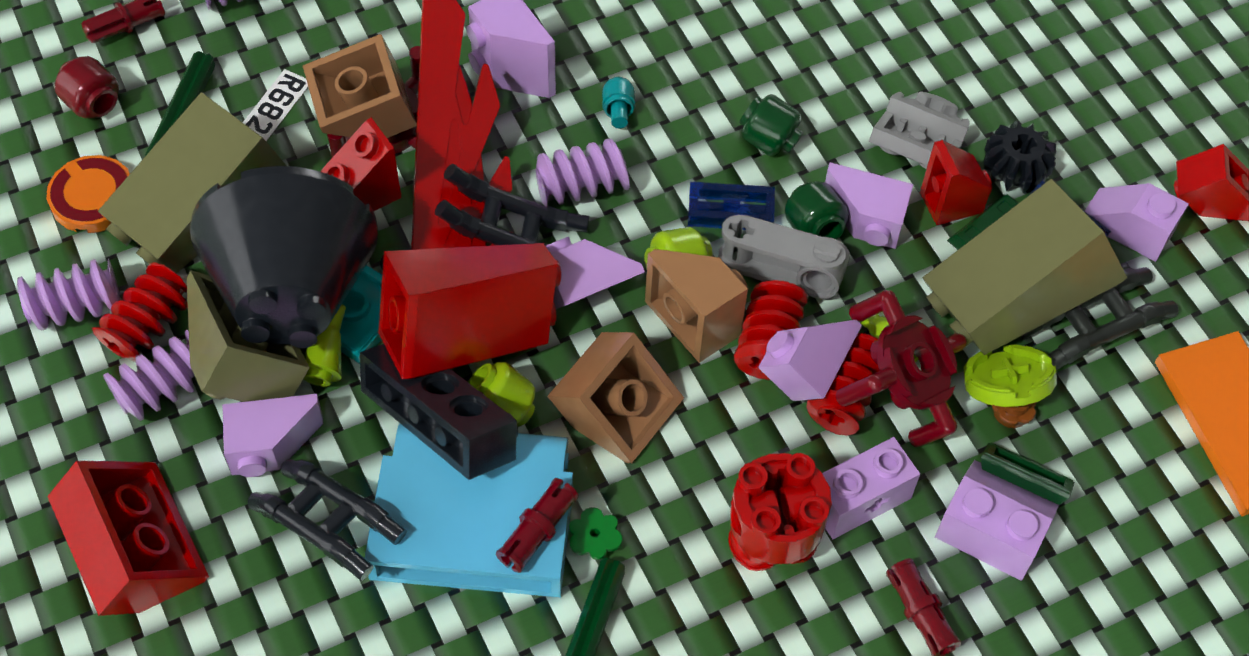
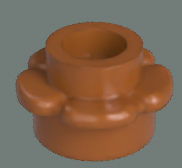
M1037 402L1019 407L992 405L994 416L1000 424L1009 428H1018L1034 419L1036 415L1034 407Z

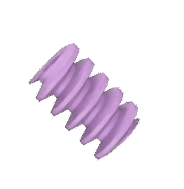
M612 139L604 140L602 151L594 142L588 143L585 154L579 146H573L570 149L569 159L563 150H556L553 155V163L545 153L537 156L536 179L539 194L545 207L548 205V196L552 194L558 204L563 205L565 191H570L575 201H580L581 189L583 187L587 188L592 198L597 197L598 184L601 183L608 194H612L614 180H619L625 190L630 188L626 162L621 150Z
M95 259L90 260L89 274H84L77 263L72 264L71 278L69 279L65 278L59 268H55L52 283H48L42 273L38 272L35 277V287L31 288L22 276L17 278L18 293L24 315L30 325L32 320L41 331L48 328L49 316H51L56 325L63 326L67 320V311L75 321L80 322L84 319L85 307L88 308L94 317H100L104 302L111 311L113 303L121 300L116 277L109 259L107 270H102Z
M185 330L186 345L175 336L169 339L170 354L159 345L152 348L153 363L142 354L135 357L137 372L124 363L119 366L120 381L108 372L103 375L114 398L125 414L130 412L141 421L144 419L143 404L147 403L156 412L161 410L159 395L164 394L174 403L178 400L176 386L180 385L189 393L194 392L192 377L195 375L190 366L188 330Z

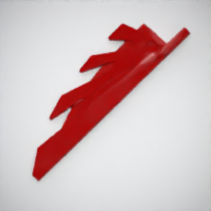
M422 0L411 250L486 246V241L475 237L472 239L459 234L450 227L449 223L435 215L437 205L442 200H446L459 210H464L470 215L481 219L485 202H478L461 193L458 187L444 178V172L449 165L455 164L468 174L472 173L484 181L482 151L500 108V102L488 64H483L473 103L471 101L467 83L459 63L465 12L457 0ZM505 156L489 185L511 193L510 158Z

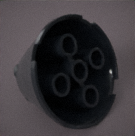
M271 166L241 172V179L223 187L217 183L206 191L193 210L190 234L198 257L238 326L241 328V336L244 340L251 343L291 344L297 348H308L315 345L317 336L327 329L372 257L378 240V225L371 205L369 203L365 205L353 194V187L348 183L329 174L312 169Z

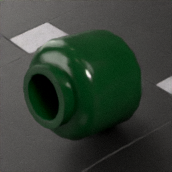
M773 94L767 95L763 99L757 96L739 121L744 126L742 137L770 157L776 156L782 149L790 153L803 135V132L798 129L801 122V114Z
M820 181L809 182L797 187L787 200L784 210L786 219L793 229L836 240L843 234L849 216L846 205L834 189L827 183Z

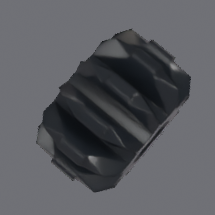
M1017 120L1010 125V128L1000 125L995 134L991 135L990 139L987 140L984 148V169L991 171V182H1005L1006 191L1012 186H1018L1023 194L1030 186L1040 188L1045 183L1046 178L1053 173L1056 165V144L1048 141V131L1036 132L1034 122L1027 128L1022 127Z

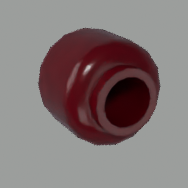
M90 56L77 57L67 61L59 69L54 83L55 93L77 116L85 119L107 115L113 110L118 100L119 83L114 75L97 59Z

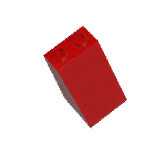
M543 243L384 251L378 333L401 378H415L548 344L550 326H554L556 322V307L553 301L555 287H558L561 282L559 261L554 259Z

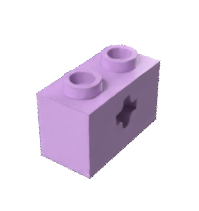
M895 437L822 473L830 486L832 501L825 529L831 538L835 539L912 498L920 473Z

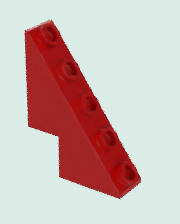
M371 117L359 127L320 172L334 176L353 187V194L365 205L369 203L373 211H376L400 199L401 191L394 147Z

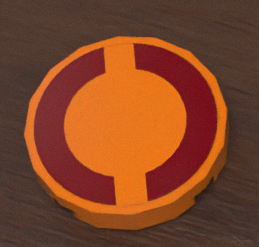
M102 155L83 156L66 163L55 172L47 186L46 200L55 220L66 229L77 232L76 229H87L88 233L106 230L111 222L101 215L98 210L129 176L128 168L118 160Z

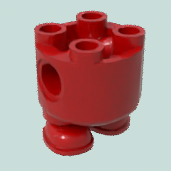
M789 453L767 454L752 460L740 469L733 489L730 507L731 530L728 536V544L735 559L748 570L763 571L774 567L775 564L801 563L809 560L814 555L823 536L832 501L830 486L822 472L816 468L815 462L811 457L803 453H795L793 455Z

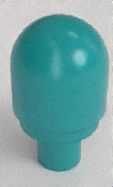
M623 77L609 79L602 89V107L606 115L611 118V124L615 128L621 129L626 127L628 117L635 108L634 87L628 79Z

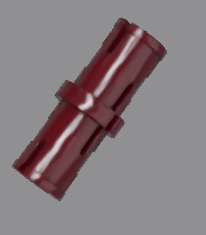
M554 478L533 508L525 509L519 516L520 524L503 546L496 551L497 558L507 568L513 562L512 571L521 573L526 563L543 541L548 542L556 534L555 526L571 505L579 498L577 491L569 483H566L563 489H561L563 480Z
M912 558L904 559L891 567L892 569L886 571V576L896 589L906 608L903 613L907 620L914 622L917 629H919L932 656H945L953 652L956 647L961 645V641L956 636L940 608L943 603L939 596L931 593Z

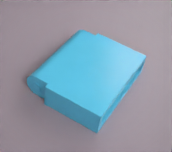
M399 423L393 455H383L375 503L386 510L390 517L407 530V533L397 545H394L378 531L375 532L370 528L365 559L374 568L368 575L369 580L561 598L571 507L555 526L556 534L548 542L543 541L526 563L521 573L512 571L513 562L508 568L501 563L496 556V551L503 546L520 524L519 516L527 508H533L554 478L563 480L561 489H563L566 483L573 487V472H566L569 462L568 437L518 433L516 438V460L468 480Z

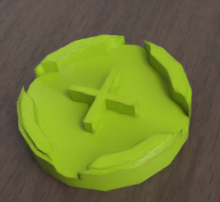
M1015 344L1003 346V352L992 353L991 351L986 355H983L980 351L970 357L964 366L965 390L974 399L988 405L1001 407L1025 406L1039 402L1053 392L1057 385L1056 366L1052 365V358L1045 352L1029 346Z

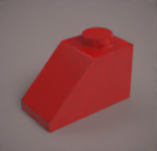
M944 140L934 142L920 194L936 226L982 213L989 194L992 192L989 174L985 170H981L974 155Z
M1224 144L1176 162L1177 180L1174 181L1176 196L1189 203L1188 206L1199 216L1249 221V169Z

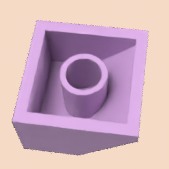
M481 0L468 6L469 25L466 26V31L471 41L472 49L468 57L474 71L480 75L483 64H488L495 88L546 98L556 95L555 41L523 0Z
M974 460L955 492L935 538L1022 581L1042 544L1059 505L982 470L981 463Z

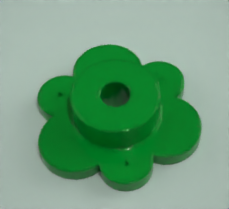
M595 507L585 509L581 514V519H574L569 524V532L573 535L570 539L572 552L581 556L589 553L592 559L601 560L605 557L606 551L611 552L619 549L622 544V535L617 530V518L613 515L604 516L602 511Z

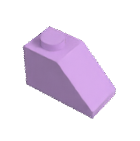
M830 162L825 183L834 189L846 205L849 215L846 228L853 238L866 241L874 246H886L896 249L913 184Z
M1147 183L1099 188L1084 212L1098 225L1107 237L1156 262L1175 232L1189 203Z
M566 237L546 246L554 259L559 261L561 267V282L558 287H555L553 301L556 309L645 272L641 263L586 239L572 244L569 237Z
M849 320L777 331L769 340L766 346L767 352L758 368L792 401L823 399L862 325L857 320Z
M317 394L222 404L224 456L231 474L257 477L263 475L266 471L279 470L282 463L290 459L323 424V415Z

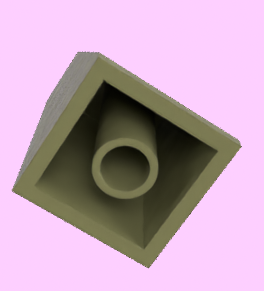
M201 92L98 212L111 222L106 230L127 246L133 240L141 246L136 254L148 264L153 262L164 264L177 274L198 256L191 241V217L197 202L206 191L217 183L223 187L241 179V172L261 167L287 165L263 137Z
M1050 179L922 278L932 291L926 299L941 318L949 313L955 320L949 325L953 332L963 334L967 339V345L973 342L983 355H986L1126 280L1127 276L1105 233Z

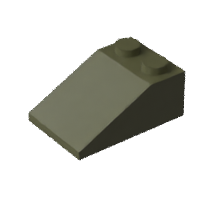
M190 270L187 276L190 366L201 391L215 399L229 398L242 402L294 396L310 368L300 348L294 347L291 344L251 343L244 340L241 336V328L235 321L211 277Z

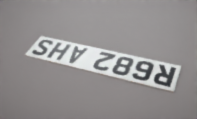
M284 69L243 123L267 141L308 88L306 78Z

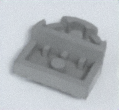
M897 92L890 97L885 113L873 127L869 142L880 146L888 154L902 155L917 161L923 168L927 169L934 142L944 140L961 149L970 123L969 119L961 120L957 116V105L940 96L919 92L915 99H904V94Z

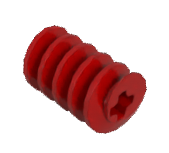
M156 262L150 263L147 266L146 274L139 275L134 282L135 288H127L124 291V301L119 300L113 303L111 307L112 314H104L100 318V327L92 328L93 334L104 346L116 355L127 358L135 363V357L140 355L135 348L137 345L148 350L154 347V343L147 335L149 332L161 337L165 334L166 330L159 320L163 319L172 324L177 321V316L171 307L174 306L182 311H186L188 308V303L182 296L183 293H187L186 283L174 271Z
M779 280L761 282L754 287L751 292V302L746 310L747 316L742 324L743 331L738 339L739 346L734 353V361L740 370L753 377L770 380L758 366L767 352L766 346L769 340L777 331L800 328L799 322L804 317L803 307L808 302V294L803 288L793 283Z
M858 332L823 399L807 400V411L810 417L827 431L837 435L848 436L855 434L859 430V423L857 421H861L865 417V407L871 403L872 396L844 407L838 403L836 392L842 387L879 371L878 365L873 361L870 351L872 343L878 340L877 338Z

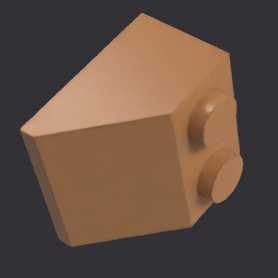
M381 34L303 65L318 123L323 133L351 137L371 117L386 138L417 126L398 64Z
M654 249L648 253L645 302L699 363L740 336L748 288L743 276L737 270H730L719 257Z
M601 332L547 396L576 431L625 463L631 464L684 399L683 395L634 332Z

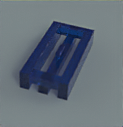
M690 182L687 226L722 228L723 222L734 215H746L774 223L775 187ZM698 199L723 200V203L698 201ZM740 202L765 203V205L740 204Z

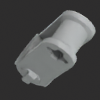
M746 215L731 216L722 224L721 234L725 242L719 249L718 257L730 270L735 269L741 275L764 282L770 280L790 282L803 288L809 296L814 298L827 299L837 294L850 261V252L840 241ZM742 228H745L746 233L743 236V238H741ZM738 249L737 259L734 260L733 253Z

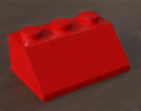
M76 461L47 496L98 616L141 613L204 583L209 578L156 462Z

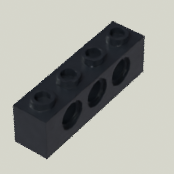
M384 344L360 352L361 391L468 480L516 460L517 420L487 398L481 391L457 375L455 371L447 369L415 378L402 379Z

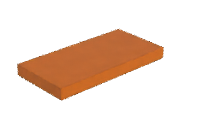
M1239 331L1159 354L1155 364L1242 517L1249 514V348Z

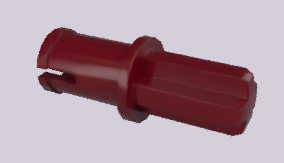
M133 0L123 5L117 2L114 9L84 20L81 23L82 30L91 43H97L123 31L130 34L133 32V27L165 16V10L161 0Z

